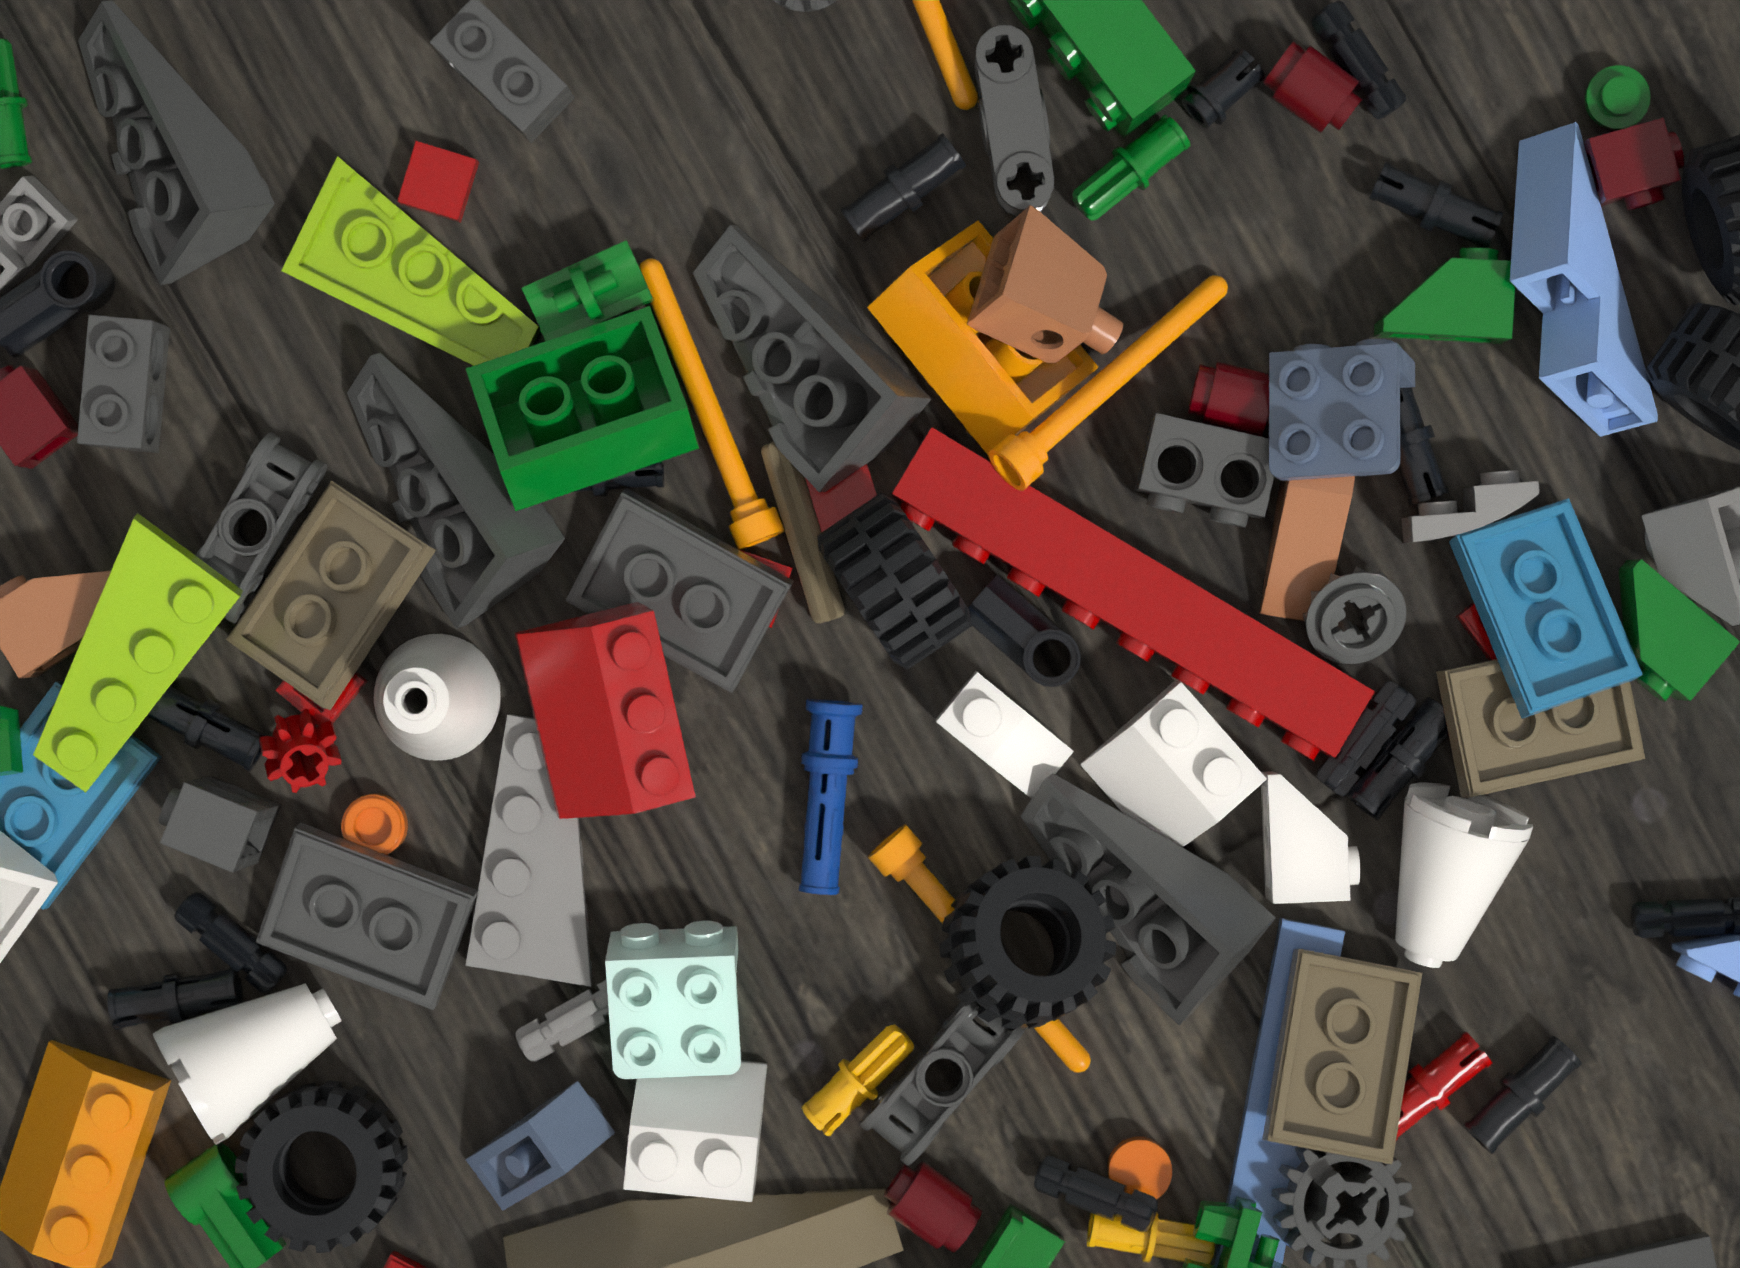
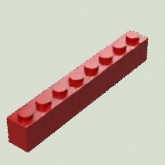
M932 427L892 492V496L902 502L900 507L912 523L928 532L935 522L957 535L951 545L982 564H985L988 557L992 555L1012 567L1006 577L1008 580L1037 597L1041 595L1044 588L1049 589L1067 600L1061 609L1062 612L1093 630L1101 620L1122 633L1116 644L1149 663L1154 653L1175 664L1176 668L1171 677L1202 695L1205 694L1209 686L1232 698L1226 707L1228 711L1257 728L1260 727L1264 718L1286 731L1281 742L1312 761L1315 760L1319 751L1336 758L1375 692L1030 485L1023 491L1013 488L998 474L991 462Z

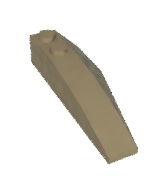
M886 1188L804 1191L803 1194L780 1195L754 1193L752 1202L684 1196L680 1199L646 1200V1198L624 1199L506 1234L503 1237L507 1268H859L904 1251L895 1219L887 1215L890 1201L884 1197Z

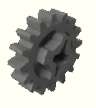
M1296 1147L1295 1150L1301 1163L1297 1168L1281 1164L1279 1171L1289 1179L1287 1188L1272 1189L1271 1194L1272 1197L1286 1204L1285 1210L1273 1216L1274 1223L1281 1228H1293L1283 1240L1284 1243L1293 1251H1298L1305 1247L1302 1260L1315 1268L1324 1258L1326 1268H1344L1346 1260L1349 1261L1353 1268H1367V1255L1371 1253L1384 1261L1388 1260L1390 1255L1384 1243L1389 1237L1398 1241L1405 1240V1233L1396 1226L1398 1218L1411 1217L1414 1209L1401 1203L1399 1200V1196L1412 1190L1411 1183L1403 1178L1392 1177L1401 1167V1162L1393 1157L1392 1164H1384L1321 1151L1313 1153L1309 1149ZM1346 1161L1363 1164L1360 1169L1354 1166L1347 1173L1337 1172L1331 1167L1332 1164ZM1310 1185L1308 1205L1304 1207L1305 1195ZM1344 1191L1347 1193L1345 1202L1349 1208L1346 1212L1340 1214L1337 1212L1340 1204L1336 1197ZM1380 1199L1379 1212L1376 1217L1377 1201ZM1338 1233L1350 1234L1354 1239L1353 1241L1340 1244L1322 1241L1325 1237L1330 1240Z

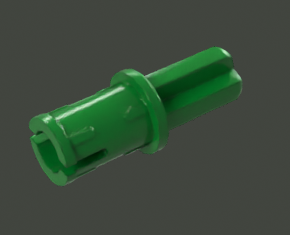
M0 38V169H8L29 165L32 163V158L29 155L22 111L23 108L28 106V102L25 97H20L12 44L9 40Z
M1165 114L1157 123L1126 148L1117 146L1112 151L1114 158L1074 189L1072 200L1078 210L1090 221L1097 220L1135 188L1144 191L1150 185L1148 180L1150 177L1191 146L1187 135L1173 118H1168Z

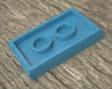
M1569 498L1458 534L1449 541L1522 719L1633 681L1643 675Z
M62 681L54 683L20 728L23 773L0 776V831L53 872L58 881V884L40 907L42 910L51 906L162 758V756L134 735H131L85 793L33 756L64 683Z

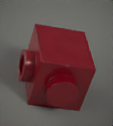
M1664 118L1592 137L1583 142L1601 206L1622 200L1625 202L1627 211L1652 205L1665 200L1662 189L1681 180L1678 169H1682L1684 166L1682 146L1677 134L1674 131H1667Z
M8 365L0 369V446L15 466L33 469L78 436L79 425L38 370L22 365L15 369L12 365Z

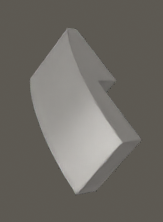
M33 175L22 176L0 202V298L15 287L78 221Z
M1519 470L1480 473L1481 485L1463 488L1464 513L1457 512V501L1420 503L1418 504L1419 516L1402 518L1403 544L1458 535L1499 520L1539 494V482H1520Z

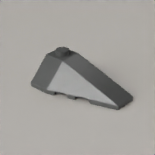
M101 1L78 42L99 114L104 117H112L118 151L111 155L116 174H128L137 204V208L128 211L133 233L159 284H171L250 240L275 203L270 195L266 181L260 176L245 147L114 1Z
M730 225L693 272L724 339L731 340L746 370L747 375L743 378L751 395L759 397L773 426L768 430L777 449L818 492L828 491L892 447L932 399L885 351L739 227Z
M383 354L370 355L347 395L375 463L381 467H388L400 499L392 503L399 522L402 523L410 520L416 537L436 550L423 569L421 576L454 627L458 629L472 622L537 576L565 540V537L542 503L515 512L495 455Z
M1054 773L1045 778L1020 816L1050 861L1054 858L1065 862L1064 873L1068 876L1078 870L1089 878L1084 888L1090 894L1100 890L1106 900L1105 903L1098 906L1102 916H1113L1115 929L1111 930L1110 933L1127 956V959L1121 963L1122 967L1131 980L1179 1026L1188 1019L1241 962L1275 920V917L1226 872Z

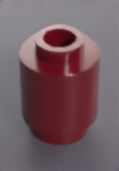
M1294 41L1263 82L1264 85L1275 92L1272 99L1320 134L1328 123L1339 131L1362 100L1352 92L1359 83V80L1311 45L1305 50Z
M1216 362L1215 368L1200 364L1191 394L1188 414L1202 417L1203 424L1262 437L1265 426H1269V374L1221 362Z
M924 1161L920 1162L914 1170L909 1166L903 1165L884 1193V1197L891 1201L887 1215L934 1248L938 1249L944 1246L952 1253H955L966 1241L982 1214V1210L971 1203L973 1199L971 1194Z

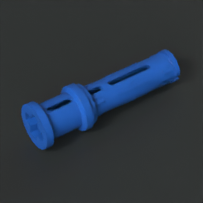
M825 699L806 700V710L812 713L809 751L802 753L801 764H804V770L810 772L804 829L801 884H799V891L821 895L839 894L840 887L838 882L844 831L847 775L854 774V769L858 767V757L854 756L852 752L855 717L862 714L863 704Z

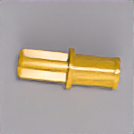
M895 1024L887 1026L851 1062L842 1059L838 1064L840 1070L819 1092L802 1105L801 1109L809 1121L819 1131L822 1130L826 1136H831L845 1119L867 1098L874 1100L878 1096L876 1087L914 1050V1044L909 1036Z
M1156 1212L1153 1224L1147 1232L1141 1233L1121 1225L1122 1218L1115 1216L1114 1221L1090 1213L1086 1245L1088 1247L1098 1246L1142 1255L1143 1262H1150L1152 1257L1181 1262H1185L1187 1258L1210 1264L1213 1259L1216 1243L1195 1238L1193 1235L1194 1224L1159 1219Z

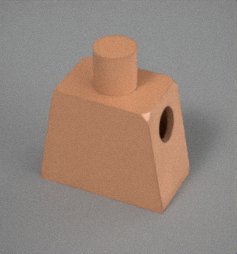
M1029 205L994 236L967 325L1046 363H1057L1082 342L1100 354H1105L1117 342L1123 329L1122 321L1099 307L1107 278L1104 266L1039 210Z

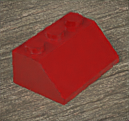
M634 602L515 633L555 809L559 819L636 814L696 797L654 610L640 602Z

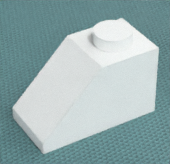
M977 671L971 675L935 719L939 725L1031 799L1045 778L1052 773L1056 774L1074 752Z
M1273 771L1261 772L1267 779L1261 784L1266 899L1273 904L1350 901V885H1359L1360 858L1357 846L1348 847V836L1281 774Z

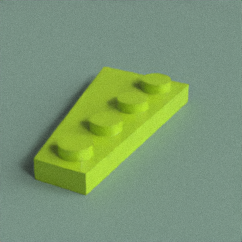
M337 156L281 270L282 272L473 366L534 345L540 332V327Z
M137 513L116 558L33 756L86 793L240 598L243 590Z

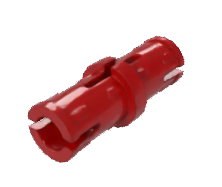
M1468 1032L1463 1033L1460 1039L1424 1068L1417 1064L1409 1071L1412 1077L1405 1082L1396 1141L1399 1136L1435 1107L1440 1111L1451 1104L1448 1099L1451 1094L1485 1067L1488 1068L1493 1064L1486 1053L1480 1049L1460 1064L1464 1058L1480 1047Z

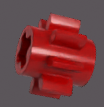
M304 709L300 715H292L286 718L280 715L275 716L276 727L272 737L264 736L259 738L262 756L268 758L264 763L267 778L273 781L283 776L290 784L292 793H297L300 787H309L315 784L322 787L325 786V775L329 765L336 766L342 763L338 746L333 744L337 739L333 723L328 721L319 726L316 725L311 719L309 709Z

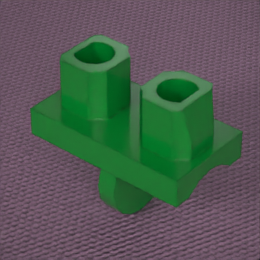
M627 240L521 288L545 341L622 316L654 301Z
M1237 1196L1234 1205L1214 1201L1200 1202L1194 1223L1193 1235L1195 1238L1223 1245L1217 1267L1186 1258L1182 1268L1289 1267L1274 1261L1279 1244V1239L1276 1237L1261 1234L1256 1254H1251L1262 1216V1211L1255 1208V1201Z

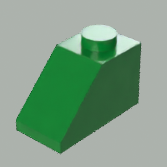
M1460 249L1459 258H1451L1441 264L1374 324V337L1501 344L1512 339L1515 286L1510 282L1511 261L1498 260L1499 251L1496 249Z
M1642 559L1626 560L1619 569L1624 631L1643 674L1635 680L1649 693L1663 702L1670 696L1675 700L1691 701L1740 641Z

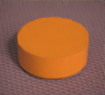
M379 793L368 794L354 800L345 810L341 823L342 835L348 841L388 855L399 848L407 835V815L400 803L394 798Z
M1136 1136L1123 1140L1112 1150L1108 1159L1107 1172L1109 1179L1127 1186L1126 1193L1132 1195L1134 1189L1158 1199L1166 1192L1171 1183L1172 1164L1168 1154L1159 1143L1147 1137Z

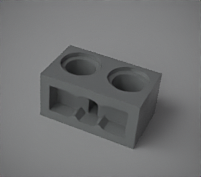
M469 0L430 41V44L438 54L530 143L575 99L567 84L479 0Z
M88 315L77 444L96 448L159 453L170 327L153 320Z
M1155 413L1150 419L1134 491L1148 494L1146 505L1153 508L1183 514L1186 503L1211 508L1208 520L1246 528L1248 517L1260 519L1265 517L1274 479L1269 470V438ZM1165 449H1180L1190 458L1191 473L1185 482L1180 484L1170 483L1160 475L1158 459ZM1230 462L1244 464L1253 475V487L1244 498L1230 496L1221 485L1222 470Z
M213 776L184 782L181 790L177 788L171 790L162 807L159 824L166 826L160 843L233 873L259 862L282 804Z

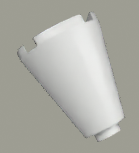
M429 634L419 636L400 645L383 663L374 687L376 716L387 737L404 752L425 760L453 759L473 750L492 731L501 709L500 681L489 660L474 644L452 635ZM421 690L425 692L428 699L425 709L420 702Z
M1418 782L1410 784L1404 802L1395 940L1400 946L1405 948L1404 956L1410 961L1426 967L1439 968L1442 965V961H1454L1460 955L1529 841L1533 824H1527L1529 818L1524 813L1488 796L1480 795L1468 799L1448 796L1451 787L1449 785Z
M302 984L163 1027L153 1033V1036L167 1064H172V1070L179 1081L178 1084L210 1138L213 1139L215 1145L228 1139L337 1039L331 1027L340 1023L341 1019L323 988L311 994L307 985Z

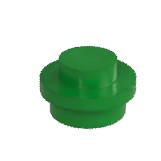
M1615 65L1601 70L1590 80L1585 91V106L1589 116L1596 124L1608 130L1616 131L1634 126L1645 116L1650 105V89L1645 78L1638 71L1627 66Z

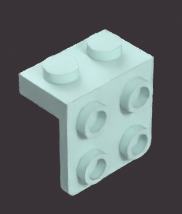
M697 921L686 925L684 929L659 930L653 924L637 923L625 926L621 931L610 933L605 966L612 1065L614 1073L619 1078L640 1079L731 1075L739 1070L741 1066V1046L736 977L738 961L737 926L723 927L722 924L715 921Z

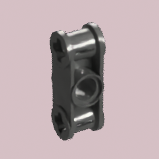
M998 25L985 32L976 47L974 70L979 94L978 111L984 148L990 160L995 196L998 204L1006 213L1017 217L1029 205L1041 212L1047 206L1054 189V173L1049 148L1050 132L1042 89L1039 88L1034 52L1030 39L1022 30L1014 26ZM1006 46L1009 56L1020 57L1014 60L1011 72L1001 73L998 63L987 62L993 59L995 47ZM1019 171H1027V177L1030 181H1040L1041 185L1035 187L1031 200H1022L1019 190H1009L1007 187L1014 183L1016 174Z
M272 432L268 433L261 440L252 453L244 469L241 481L222 511L206 542L195 554V556L243 590L240 598L225 615V618L234 624L239 621L260 589L267 570L298 516L318 490L327 470V464L317 459L310 462L280 445V437ZM275 466L292 474L295 479L292 480L275 469ZM257 510L266 520L267 531L260 543L250 546L243 541L239 525L241 519L247 513Z
M960 1001L947 1017L940 1031L898 1080L891 1083L875 1100L858 1125L865 1131L873 1128L901 1153L900 1161L904 1165H911L930 1145L940 1132L944 1122L984 1075L996 1066L1017 1043L1027 1028L1026 1024L1016 1029L1002 1027L1001 1017L987 1022L977 1016L981 1007L978 1002L974 1001L965 1007ZM978 1017L996 1034L994 1036L990 1035L973 1018ZM942 1058L953 1060L959 1065L961 1071L957 1084L946 1091H936L930 1088L925 1081V1074L929 1065L935 1060ZM890 1115H895L908 1128H910L912 1132L906 1131L900 1124H898L893 1118H891Z

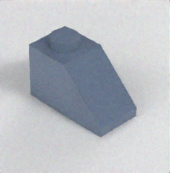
M577 1081L532 1110L474 1152L466 1161L503 1211L565 1175L615 1132L604 1118L599 1104L586 1093Z

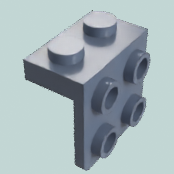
M1367 339L1357 342L1356 346L1333 348L1322 344H1305L1294 347L1293 351L1269 353V470L1271 474L1279 480L1290 481L1382 475L1395 472L1400 465V388L1415 387L1414 360L1397 342L1386 339Z

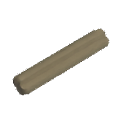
M774 441L765 444L761 448L762 458L811 618L815 623L819 624L841 618L845 613V608L834 572L818 548L817 535L821 533L805 477L777 449Z

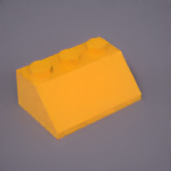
M978 220L910 266L867 308L923 375L926 382L937 392L960 420L967 432L989 456V451L1007 435H1017L1099 367L1081 345H1078L1057 363H1046L967 325L994 239Z
M53 1040L49 1041L0 1186V1231L29 1253L71 1268H102L112 1259L171 1080Z

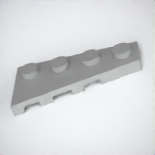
M508 714L465 966L591 987L593 985V974L589 953V924L587 904L585 903L582 840H580L579 818L559 819L557 817L535 719Z

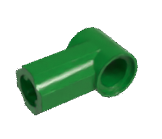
M220 1142L217 1145L214 1144L165 1178V1187L170 1199L181 1215L191 1224L201 1225L230 1268H257L282 1250L287 1244L282 1237L277 1242L268 1238L264 1234L270 1226L262 1218L253 1224L246 1214L253 1206L249 1198L239 1199L236 1186L243 1181V1173H235L237 1156L227 1145Z

